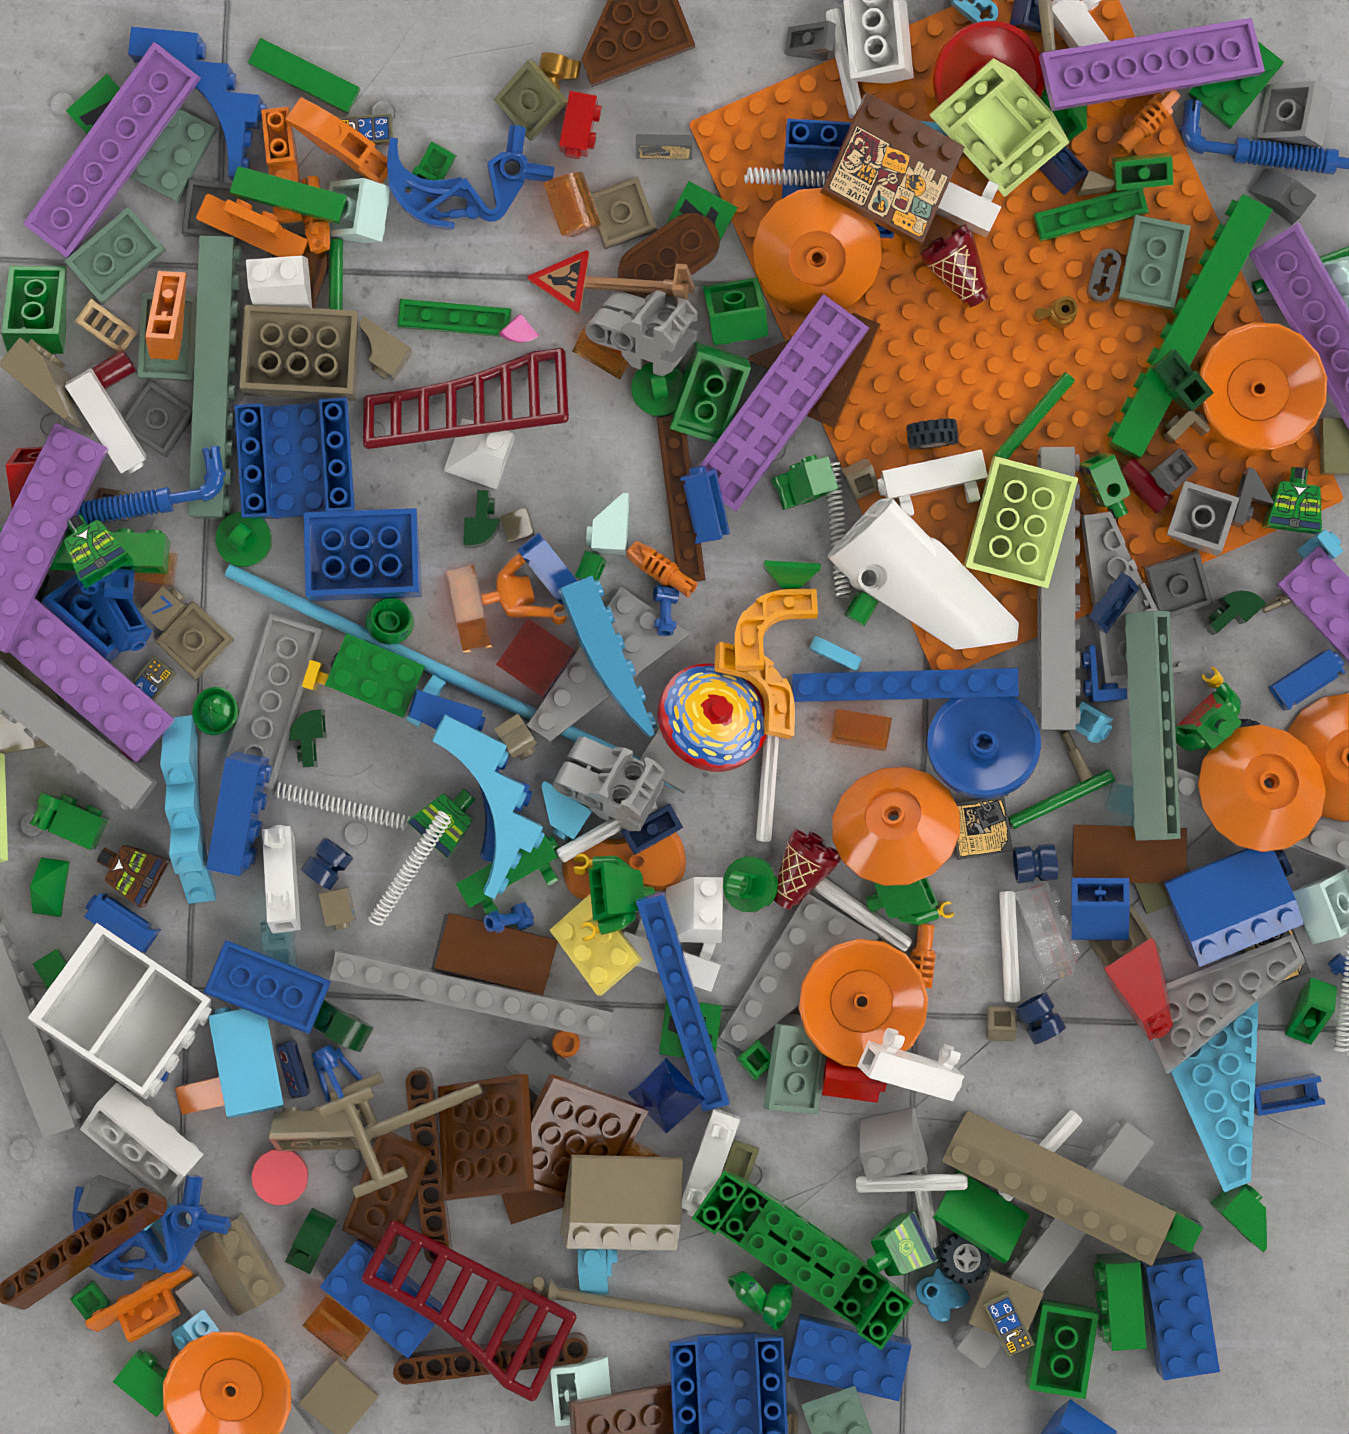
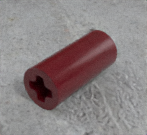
M124 350L92 367L93 372L105 390L137 371Z
M1134 457L1121 468L1128 488L1155 514L1162 510L1174 497L1171 493L1168 495L1164 489L1160 488L1150 472Z

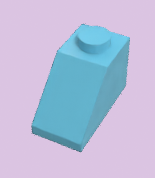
M544 781L541 786L549 823L555 827L553 833L565 841L569 837L574 840L591 815L592 810L580 802L560 794L553 788L552 784Z
M578 1249V1275L581 1292L608 1295L607 1249Z

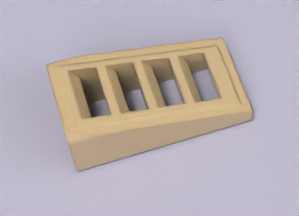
M93 299L89 300L75 320L77 324L117 352L125 351L138 333ZM94 309L98 310L99 313L90 325L85 322ZM105 315L109 319L100 331L96 330L95 327ZM112 323H116L118 326L109 338L104 336ZM122 329L126 330L127 333L118 345L114 343Z

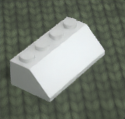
M843 0L850 79L852 81L887 84L914 78L907 0Z
M118 1082L96 1103L80 1128L83 1133L149 1188L165 1196L167 1200L204 1155L194 1143L187 1141L172 1125L163 1121L155 1114L152 1108L144 1105L129 1089L124 1088Z

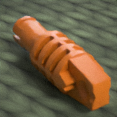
M1176 90L1166 91L1161 97L1156 94L1132 119L1131 127L1115 143L1118 149L1124 154H1129L1143 137H1150L1173 113L1171 107L1179 99L1180 94Z
M308 176L307 179L303 178L301 180L303 184L320 188V180L317 176ZM303 215L305 234L310 251L318 254L329 250V222Z
M635 541L628 548L626 557L641 571L646 572L654 580L659 581L660 584L674 587L687 598L696 590L698 582L679 571L676 563L671 562L670 559L665 558L664 555L659 554L655 549L639 541Z
M922 924L918 926L916 947L911 950L910 960L921 972L925 988L932 989L936 958L935 950H932L935 925Z

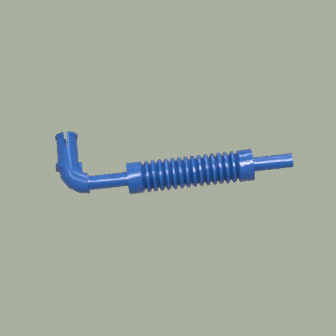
M1193 99L1184 101L1183 120L1179 131L1182 132V138L1186 146L1193 152L1199 154L1209 152L1233 155V163L1245 164L1247 162L1249 165L1251 163L1253 165L1258 163V166L1263 164L1265 167L1268 165L1269 167L1274 166V168L1278 166L1283 168L1284 166L1285 169L1289 168L1290 170H1299L1300 168V171L1304 169L1306 172L1310 170L1311 172L1316 171V173H1319L1321 171L1323 174L1331 175L1336 172L1337 168L1349 169V158L1339 157L1338 149L1326 148L1324 150L1323 147L1320 149L1315 147L1313 149L1312 146L1308 148L1306 145L1303 147L1302 145L1297 146V144H1294L1292 147L1290 143L1287 146L1286 143L1282 145L1281 142H1278V144L1273 142L1271 144L1270 141L1266 143L1265 140L1262 142L1257 140L1255 142V139L1250 141L1249 138L1240 137L1236 139L1235 144L1206 141V138L1201 136V127H1199L1202 102L1196 100L1195 105H1193Z
M220 446L202 449L206 474L204 475L205 484L201 485L200 489L171 493L169 487L158 488L156 491L154 489H151V491L146 490L145 492L140 491V494L135 492V494H124V496L121 494L119 497L116 495L114 497L109 496L108 499L103 497V500L101 498H98V500L93 499L92 501L87 500V502H82L76 516L82 515L89 525L95 520L105 523L106 520L111 522V520H122V518L127 519V517L130 519L133 516L137 518L138 515L142 517L143 514L145 516H148V514L153 515L154 513L159 514V511L161 513L173 512L174 504L202 499L204 502L211 500L220 492L224 477L226 476V472L223 471Z

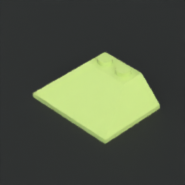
M994 58L930 114V117L952 140L965 146L964 154L989 181L999 185L998 190L1004 197L1069 143L1050 108L1015 70Z

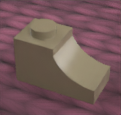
M363 317L358 327L368 336L371 343L372 354L368 359L374 366L371 370L383 379L389 376L395 380L413 354L412 349L366 317Z
M519 714L494 728L502 742L507 745L506 748L513 759L519 757L522 761L536 752L533 747L538 744Z

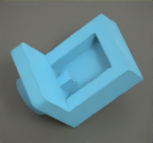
M1325 529L1312 536L1297 549V552L1304 559L1315 547L1320 546L1330 559H1334L1344 550L1339 546L1341 545L1340 539L1333 532H1328Z
M1082 701L1079 706L1080 724H1076V730L1088 737L1087 740L1090 742L1100 743L1101 740L1104 741L1112 730L1110 724L1114 718L1089 703Z
M201 1310L172 1331L171 1335L174 1337L176 1347L181 1351L190 1341L211 1332H219V1329L206 1311Z

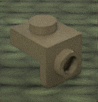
M1188 411L1181 418L1176 415L1164 426L1168 431L1162 437L1171 444L1189 426L1200 436H1203L1210 430V427L1207 425L1208 420L1199 411Z

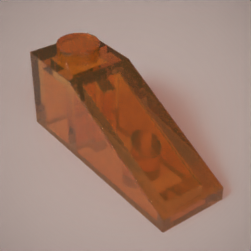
M470 565L447 571L463 652L467 653L493 647L481 600L475 566Z

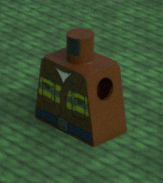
M123 845L118 854L104 848L98 856L97 863L110 869L104 881L133 904L142 908L147 906L171 859L130 845Z

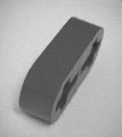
M1113 249L1102 250L1094 260L1087 286V294L1091 301L1095 303L1106 302L1114 292L1121 266V257ZM1110 256L1111 262L1115 263V266L1111 265L1106 274L1103 273L1105 265L1100 260ZM1102 278L1105 279L1103 288L1107 292L1098 296L1097 290L1093 289V286L1097 287Z

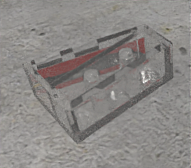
M1048 882L1016 892V904L1026 934L1028 933L1033 947L1034 959H1037L1042 975H1040L1042 983L1045 984L1075 974L1076 958L1080 957L1075 941L1070 942L1066 933L1070 931L1066 916H1060L1057 906L1060 905V900L1056 889L1051 890Z

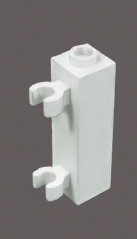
M1053 0L1051 2L1054 27L1069 48L1110 42L1089 14V11L1097 7L1101 0Z
M989 181L980 197L949 182L936 214L960 226L966 224L968 229L986 238L1001 209V206L991 202L999 185Z
M92 368L67 381L65 387L102 445L109 449L107 453L120 473L127 470L129 473H133L144 465L142 461L146 459V454Z
M981 449L882 471L880 474L881 479H877L880 496L885 495V499H898L899 506L909 516H913L914 509L910 496L964 485L967 504L978 502L980 494L976 482L984 481L988 475Z
M274 825L270 829H262L267 923L272 934L301 930L295 837L290 826Z
M641 919L636 934L625 930L624 935L643 959L636 966L658 973ZM703 943L699 956L683 950L693 985L711 992L721 966L720 963L710 960L716 943Z
M892 1028L886 1029L883 1036V1044L868 1041L858 1067L869 1078L954 1101L957 1092L962 1086L964 1075L954 1067L958 1063L961 1053L953 1051V1046L943 1044L939 1051V1060L937 1061L899 1050L904 1043L905 1037L898 1035L899 1031Z
M718 1108L712 1109L682 1193L681 1208H684L683 1213L693 1216L720 1177L740 1122V1116Z

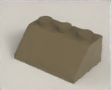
M321 1106L311 1107V1111H300L296 1107L283 1108L282 1112H274L269 1139L278 1152L353 1150L360 1148L344 1110L325 1118L320 1114L319 1107ZM357 1109V1113L363 1125L362 1113L360 1109Z
M243 1213L229 1221L231 1222V1228H228V1234L211 1232L194 1244L237 1316L279 1294L286 1286Z

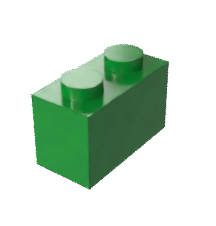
M1167 152L1112 158V179L1115 182L1113 187L1116 190L1174 185L1172 156Z
M139 1349L114 1379L113 1383L155 1417H158L164 1409L163 1382L168 1369L165 1370L161 1367L153 1354Z

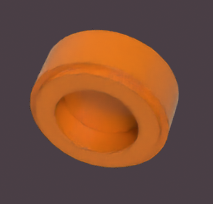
M559 1030L552 1039V1048L561 1057L573 1056L580 1047V1038L575 1033Z

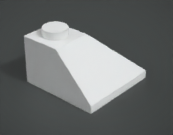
M462 418L460 426L474 424V421ZM509 431L455 438L444 472L497 490L515 439L514 434Z

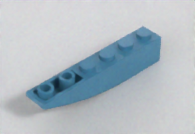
M590 576L558 590L579 644L592 669L610 696L646 737L655 735L653 728L657 727L651 711L646 712L643 702L646 701L644 691L640 685L636 686L632 677L636 675L634 666L630 659L626 660L622 649H625V644L621 634H615L611 623L615 622L610 607H605L601 599L604 596V591L600 581H594L593 576Z

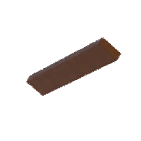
M673 416L657 417L675 563L678 565L679 571L696 582L706 581L701 543L695 544L697 533H694L683 485L685 480L681 481L680 479L687 475L691 468L687 434L670 429Z

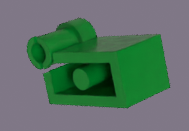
M817 455L801 459V462L790 465V471L771 478L774 490L777 489L783 507L782 510L816 501L838 489L828 456L820 459L817 458Z
M41 792L37 800L38 807L29 824L34 827L37 826L41 830L46 831L48 829V832L92 850L96 849L109 818L103 816V810L88 804L85 808L76 804L78 799L62 793L61 797Z

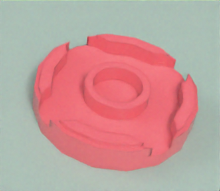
M272 1149L264 1153L255 1163L251 1174L252 1185L257 1195L265 1202L274 1205H286L297 1200L305 1191L308 1183V1167L304 1159L295 1151L278 1152L276 1149Z

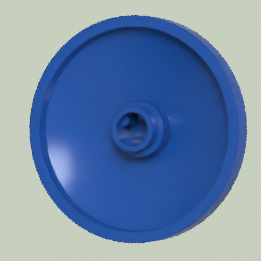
M1015 697L952 698L937 711L930 724L927 741L928 756L935 773L954 791L972 798H997L1020 788L1034 772L1041 750L1040 730L1030 710Z

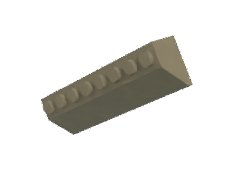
M967 1111L942 1162L1151 1266L1176 1212L971 1111Z

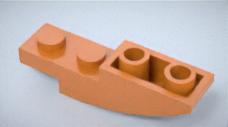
M302 97L299 98L284 121L327 154L331 155L333 153L364 178L382 184L388 176L387 157L374 148L376 144L328 111Z
M289 106L261 110L269 175L301 183L294 130L290 124L284 121L290 113ZM273 207V215L278 217L277 222L279 224L304 221L302 214Z

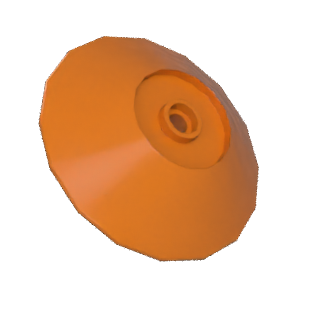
M822 188L798 190L777 201L760 221L753 243L755 271L767 293L786 308L809 314L823 294L843 309L857 302L874 283L882 260L880 232L875 222L820 193ZM816 252L821 253L823 256L819 261L812 258V255Z
M1253 322L1230 330L1210 348L1200 369V376L1214 392L1202 403L1207 420L1224 439L1246 449L1273 451L1296 443L1316 425L1326 404L1327 375L1319 353L1301 334L1280 324ZM1255 385L1262 387V394H1257L1254 391Z
M1346 693L1322 697L1304 708L1287 730L1289 734L1308 747L1321 767L1326 790L1321 817L1342 822L1349 821V761L1347 760V754L1349 753V694Z
M1265 725L1237 728L1231 736L1227 737L1215 749L1209 750L1202 760L1198 781L1202 808L1215 829L1237 846L1260 852L1287 849L1307 837L1322 815L1326 794L1321 767L1308 747L1288 732ZM1265 779H1267V780H1269V781L1271 782V784H1272V787H1271V788H1267V787L1265 786V784H1264V780H1265Z
M910 767L881 768L860 777L842 794L832 817V840L842 862L860 878L884 886L910 885L933 875L951 857L960 836V811L949 789L931 774ZM892 815L899 816L895 821L889 819Z
M856 939L834 945L814 961L802 982L799 1012L805 1033L822 1054L843 1066L858 1067L868 1041L883 1044V1036L887 1028L898 1030V1035L905 1037L904 1043L899 1050L906 1052L914 1045L926 1022L928 995L921 972L905 953L883 941ZM860 996L866 997L867 1000L863 1006L857 1005V999Z
M238 1331L211 1332L190 1341L171 1361L163 1382L164 1411L175 1434H280L284 1429L292 1408L291 1381L281 1359L263 1341ZM227 1387H234L236 1393L230 1394L227 1390Z

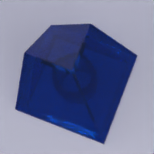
M667 1058L628 1092L637 1104L644 1106L648 1110L647 1114L666 1134L705 1100L702 1094Z

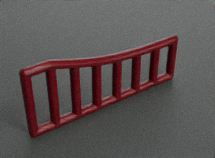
M563 348L532 351L500 365L451 381L366 395L363 398V446L366 449L566 423L569 420L566 352ZM555 360L557 413L541 415L538 362ZM527 366L529 416L513 418L511 372ZM500 376L502 420L485 422L484 382ZM473 386L474 424L457 426V390ZM445 393L446 428L430 430L429 396ZM418 399V431L402 433V401ZM390 403L391 435L374 437V405Z
M395 1220L391 1221L387 1226L361 1278L364 1284L392 1297L439 1326L469 1351L503 1388L531 1402L538 1398L577 1319L576 1313ZM396 1234L411 1241V1244L391 1283H388L375 1275ZM423 1247L437 1254L416 1297H413L401 1290V1287L419 1251ZM448 1260L462 1267L439 1313L425 1303ZM472 1273L487 1280V1283L462 1331L449 1318ZM497 1286L513 1293L485 1350H483L471 1338ZM524 1299L538 1306L506 1372H504L493 1361V1358ZM548 1312L563 1319V1322L529 1388L515 1381V1378Z

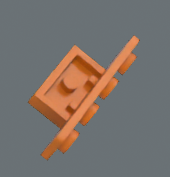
M206 194L196 215L197 220L274 256H303L308 245L307 239L284 229L277 222L278 217L266 211H262V214L251 210L252 205L240 199H237L235 203L228 199L223 201L213 195Z
M182 1265L172 1273H165V1275L156 1280L145 1282L141 1285V1289L132 1294L119 1297L116 1301L117 1303L108 1308L95 1311L92 1317L85 1321L86 1327L99 1332L119 1320L127 1341L132 1343L180 1315L171 1289L194 1277L193 1271Z

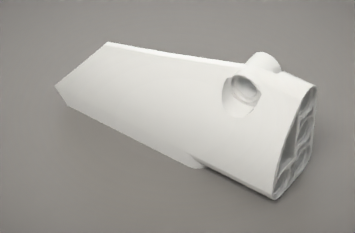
M892 498L880 499L875 502L827 556L849 578L852 587L865 591L954 650L1017 641L1019 622L942 543L934 538H930ZM864 571H867L870 576L869 582L866 585L861 580Z

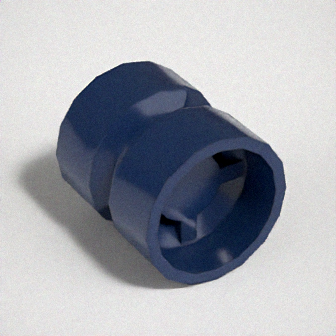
M324 837L315 849L316 856H310L301 870L313 881L331 890L340 878L338 872L345 871L354 858L339 845Z
M1054 844L1038 845L1036 850H1033L1030 846L1013 847V867L1017 883L1034 882L1036 877L1040 881L1057 880L1058 862Z
M1047 992L1038 994L1015 1008L1021 1022L1028 1024L1026 1031L1034 1045L1049 1040L1066 1028L1060 1015L1053 1013L1054 1004Z

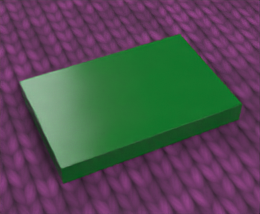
M957 1170L954 1174H960V1173H963V1172L960 1171V1170ZM967 1175L968 1187L965 1190H946L932 1218L1005 1264L1009 1260L1030 1215Z

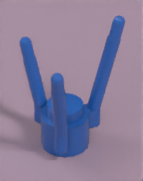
M332 1044L311 1054L315 1060L312 1063L317 1071L326 1102L331 1100L324 1076L326 1072L338 1098L344 1097L332 1070L339 1066L338 1059L357 1081L363 1079L361 1074L344 1057L341 1049L334 1050Z

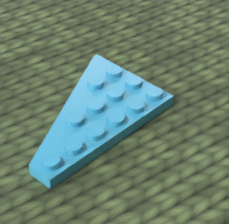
M1258 1001L1171 1071L1224 1192L1251 1182Z

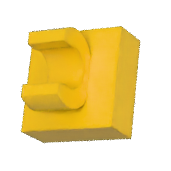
M310 660L302 687L316 691L319 683L325 685L329 674L322 672L325 664Z

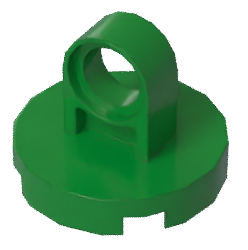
M653 362L644 364L635 373L631 382V394L636 406L653 417H665L673 414L683 380V373L675 367L668 374L659 376L653 374Z
M241 511L227 516L221 521L216 531L215 542L218 552L225 561L237 567L258 565L267 558L272 548L271 530L264 519L242 518Z
M745 856L736 859L728 866L723 877V891L725 898L732 907L741 912L755 913L773 902L777 894L778 880L777 877H774L771 869L772 866L769 862L759 857Z

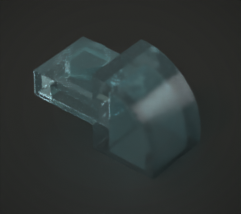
M262 920L260 925L263 950L266 951V956L298 968L295 931L272 934L267 920Z

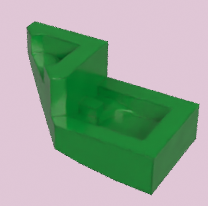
M431 141L418 166H415L412 174L426 180H444L457 155Z

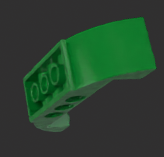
M723 1171L691 1218L714 1235L718 1231L855 1326L858 1335L880 1350L883 1349L914 1303L882 1273L874 1274L862 1257L771 1194L731 1172Z

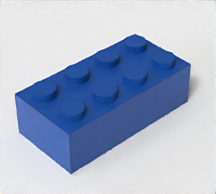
M235 752L225 758L206 870L240 876L246 870H249L251 865H255L258 849L254 848L255 838L260 837L263 824L262 821H259L260 810L265 809L267 794L263 792L265 782L269 783L272 774V766H268L269 758Z
M357 1239L323 1281L320 1288L405 1357L409 1358L435 1324L399 1301L362 1282V1275L375 1249ZM384 1257L375 1276L391 1283L398 1267ZM407 1275L401 1290L416 1297L421 1286ZM431 1294L429 1295L425 1304L440 1313L443 1304Z
M1196 1253L1157 1258L1152 1266L1140 1261L1157 1373L1165 1381L1220 1372L1202 1258Z
M799 1313L788 1359L787 1373L791 1377L843 1389L855 1386L857 1392L899 1401L912 1345L909 1338L892 1335L883 1349L880 1350L858 1335L853 1325Z

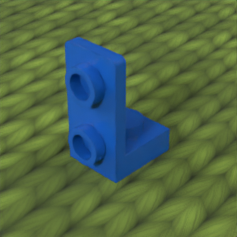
M1095 645L1086 646L1085 652L1081 654L1083 669H1087L1088 680H1084L1083 689L1085 697H1089V703L1126 700L1127 688H1119L1118 683L1101 684L1102 690H1098Z

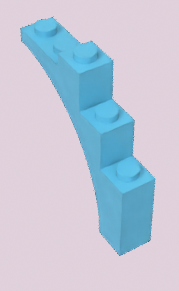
M444 714L432 741L456 756L470 770L484 791L490 806L495 832V849L491 871L483 892L485 895L495 899L497 893L502 895L507 887L509 879L505 877L510 867L515 869L522 856L518 852L521 848L531 853L533 847L538 849L545 833L541 832L543 828L541 824L513 811L515 807L520 808L525 800L527 793L523 791L525 788L524 784L495 771L497 766L503 767L509 752L505 751L507 745Z
M192 715L173 717L175 722L163 734L160 763L167 785L165 812L171 828L169 856L175 874H179L188 904L216 901V889L210 870H206L208 855L203 831L198 783V733Z

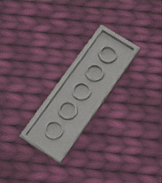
M269 613L241 701L238 719L234 724L219 774L223 775L225 758L235 752L269 758L268 766H272V774L269 783L265 782L264 788L275 789L290 741V730L297 718L306 689L302 687L309 661L315 660L323 629Z

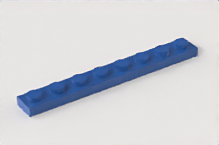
M1018 668L792 674L794 702L1019 697Z
M665 892L639 898L636 903L702 1112L730 1105V1099Z

